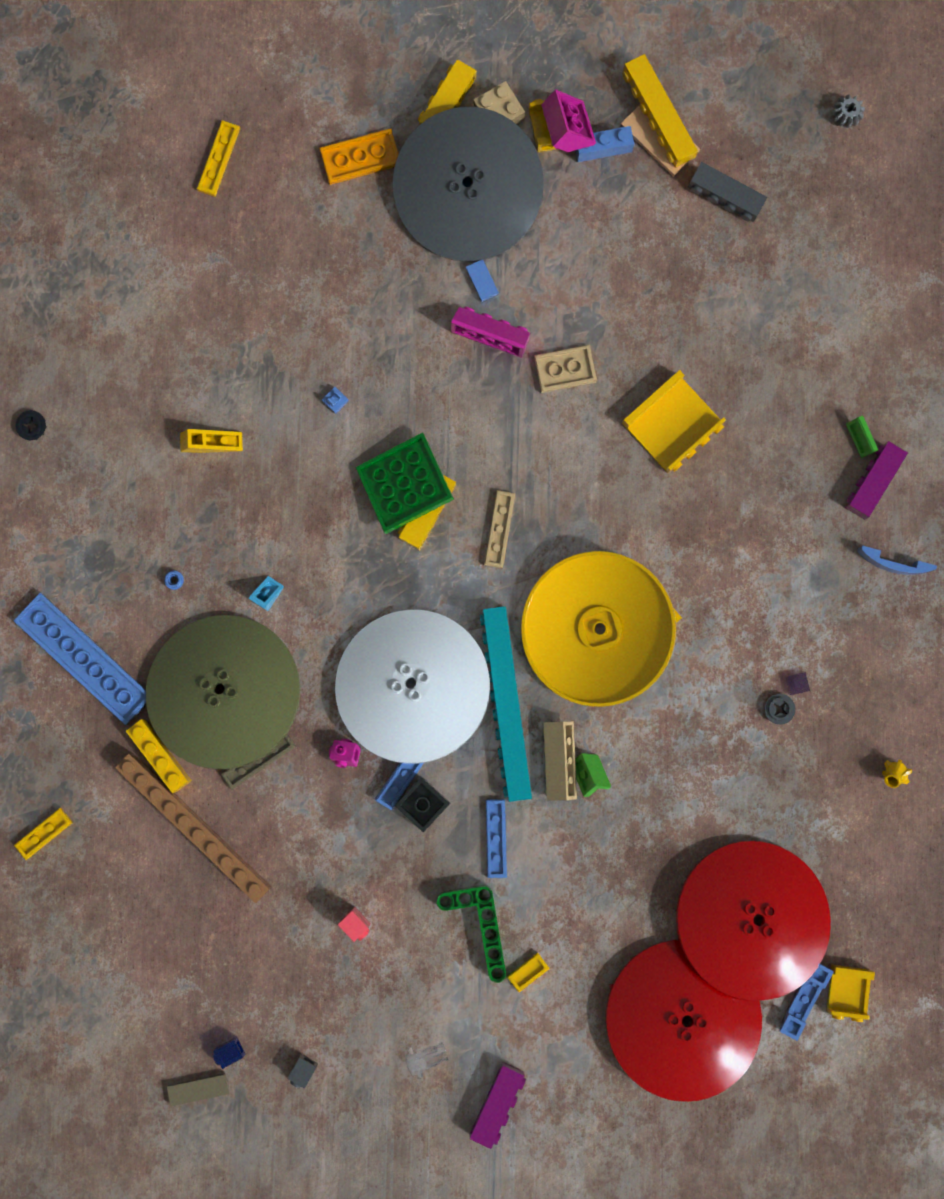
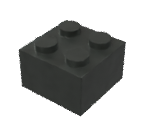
M421 777L395 807L424 833L448 807L450 802Z

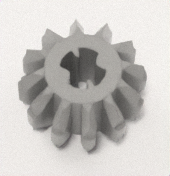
M849 94L845 98L840 97L833 106L832 115L836 116L835 122L840 121V127L846 124L847 128H850L852 124L854 126L858 125L859 121L864 117L865 107L861 106L863 100L857 101V95L853 99H851Z

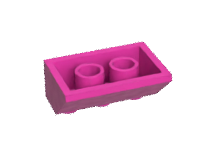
M555 89L541 104L553 147L571 152L594 146L596 141L584 101Z

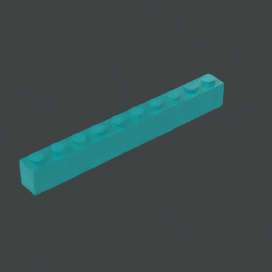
M506 606L483 609V614L479 615L481 626L485 625L486 632L482 633L483 644H487L488 652H485L486 664L490 663L491 669L489 671L490 683L493 684V690H490L491 702H495L496 709L492 711L494 721H498V729H495L496 740H500L501 748H498L499 760L503 759L504 767H500L501 778L506 780V786L503 787L504 798H508L509 802L532 799Z

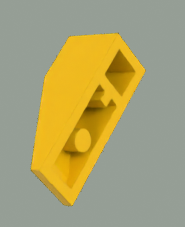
M186 429L180 433V451L189 453L243 451L242 432Z

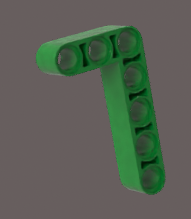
M477 885L441 892L437 897V906L443 911L477 906L488 975L491 981L495 983L502 982L506 977V970L491 888L487 885ZM480 890H488L489 897L481 899L478 896ZM461 893H468L470 900L463 903L460 901L459 896ZM448 896L451 899V903L448 906H443L440 903L441 897ZM490 909L493 915L485 919L482 916V911ZM487 929H494L496 935L493 938L486 937L485 931ZM492 948L499 950V955L495 958L488 955L489 950ZM494 968H500L503 971L499 977H494L491 972Z

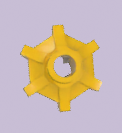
M899 759L898 762H889L887 760L884 763L886 770L882 774L888 787L897 788L901 784H908L910 782L908 776L912 774V769L906 768L902 760Z

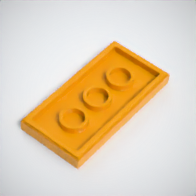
M391 128L319 148L330 185L394 168L399 155Z

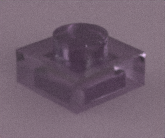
M806 672L786 676L790 695L810 691Z

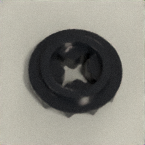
M33 410L20 414L15 424L18 435L28 441L38 440L39 437L44 435L47 428L45 418L39 412ZM33 420V423L38 427L32 428V431L30 432V428L24 425L31 424V421Z

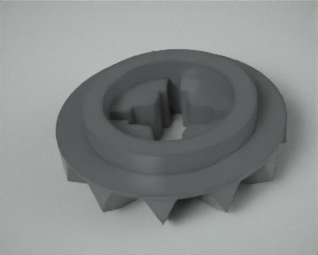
M785 694L771 696L767 699L764 706L765 715L769 721L775 724H786L795 715V704ZM785 703L782 708L784 713L775 715L777 709L774 705L780 706Z

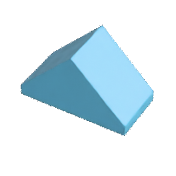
M268 576L250 595L249 599L269 611L284 586Z

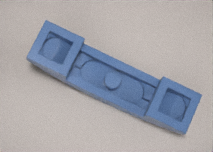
M861 546L857 549V552L872 565L896 574L917 575L936 570L937 568L936 565L922 561L914 562L911 567L881 559V550Z
M819 964L813 975L797 989L779 1030L781 1033L798 1041L806 1026L805 1021L821 990L826 988L834 972L833 970Z

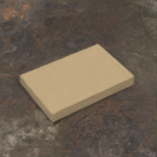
M590 345L534 355L541 393L597 383Z

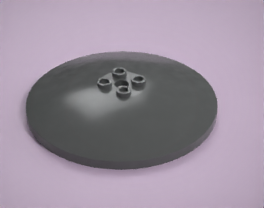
M458 107L442 111L428 118L407 138L400 150L394 168V200L406 229L418 243L429 251L443 258L455 261L473 262L482 259L486 260L512 248L525 236L533 225L543 197V170L532 141L512 120L485 108ZM466 177L472 178V186H463V179Z

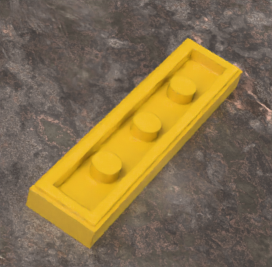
M221 121L197 186V191L216 196L239 134L240 126Z

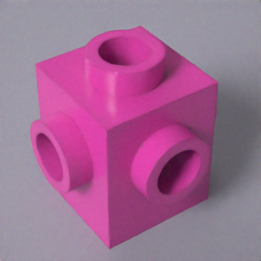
M349 739L334 740L333 746L329 749V757L337 767H357L361 748Z

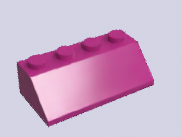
M459 307L451 322V333L520 358L523 357L530 338V332L526 328L511 326L508 321L502 319L499 321L494 320L491 315L475 313L469 307Z

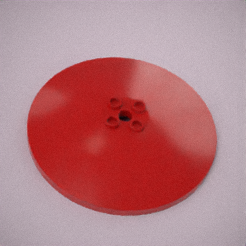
M742 841L728 844L712 851L695 865L687 876L679 894L676 909V927L679 942L687 961L707 984L735 998L762 1001L789 994L803 985L813 975L827 950L831 931V917L828 900L821 883L814 872L798 856L771 843ZM757 914L763 919L760 926L755 925L753 922L754 916Z
M679 939L660 942L642 950L622 968L608 996L605 1023L608 1041L618 1064L636 1084L664 1099L691 1102L720 1094L744 1075L759 1047L762 1033V1012L760 1001L735 998L707 984L691 967L683 953ZM688 1015L691 1017L692 1023L690 1026L684 1027L682 1018Z

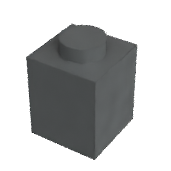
M301 1054L288 1077L290 1084L296 1088L302 1087L305 1089L318 1063Z

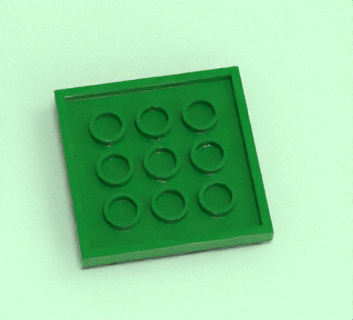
M423 432L356 467L385 534L454 500Z

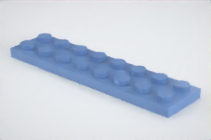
M39 593L14 620L19 627L125 725H128L146 705V689L44 594Z

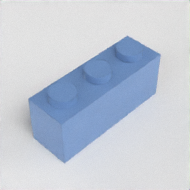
M631 126L595 132L593 134L596 144L575 150L577 162L630 153L634 147Z

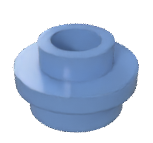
M170 571L165 575L164 582L169 589L177 590L182 587L184 577L178 571ZM173 577H177L178 579L177 583L175 584L171 582V579Z

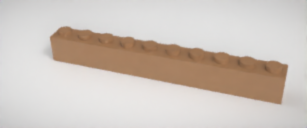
M129 753L115 767L255 904L271 889L272 886L183 800L175 793H172L166 784L134 753Z

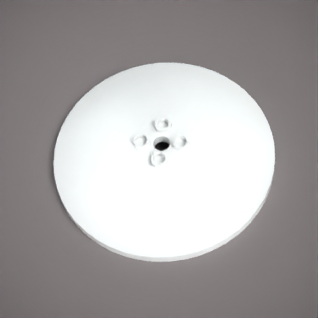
M425 610L393 612L372 621L361 629L345 649L338 665L335 680L338 710L352 736L375 755L386 760L406 764L434 761L449 755L461 747L480 725L487 709L490 694L488 667L484 655L474 638L462 626L450 618ZM413 678L416 680V686L411 689L407 688L406 681Z

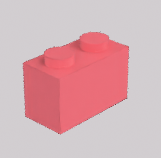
M356 907L348 912L338 923L339 927L353 942L357 939L361 941L369 933L370 930L368 928L371 924Z

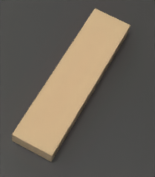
M496 491L484 566L503 569L515 493Z

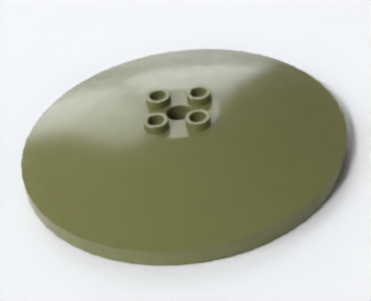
M233 615L203 618L190 623L176 632L163 645L155 657L146 685L147 711L157 736L178 757L194 765L209 769L238 768L266 756L287 735L295 720L300 702L299 673L294 658L287 646L266 626L254 620ZM219 684H223L225 687L222 694L215 693V687Z

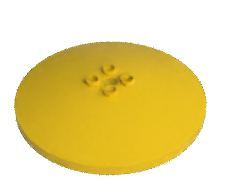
M584 552L558 562L547 570L534 585L523 611L521 623L522 643L533 671L554 693L580 705L595 707L612 706L641 695L663 674L675 646V612L670 597L662 583L650 570L639 562L612 552ZM599 623L605 625L606 630L603 634H598L595 630L596 625Z

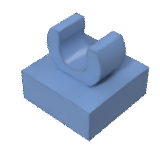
M336 387L322 399V402L335 414L349 401Z

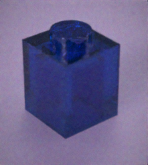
M236 1036L216 1047L213 1051V1059L217 1065L224 1069L242 1059L246 1053Z

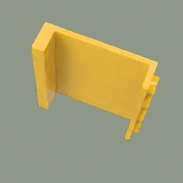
M681 370L675 373L622 422L624 427L667 473L671 470L674 472L683 465L681 461L685 457L689 460L696 453L695 448L699 445L703 447L711 440L709 436L713 432L718 434L724 428L722 424L726 421L724 417L720 419L683 379L685 375Z

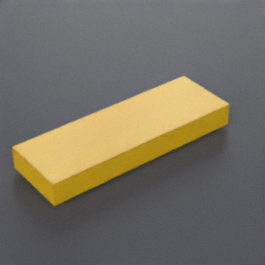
M59 808L14 844V846L23 858L28 860L73 822L65 811Z

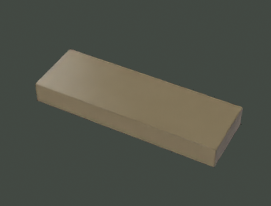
M226 1073L168 1085L167 1092L171 1107L228 1095L229 1088Z

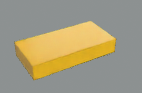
M537 952L511 972L507 978L516 990L521 992L550 968Z

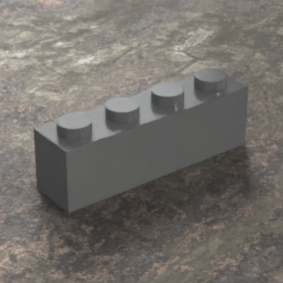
M703 162L700 163L688 186L693 193L703 195L711 203H718L724 206V209L728 212H735L743 220L752 221L753 223L768 198Z

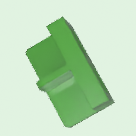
M581 753L575 759L576 780L583 797L591 796L597 789L611 788L598 755Z

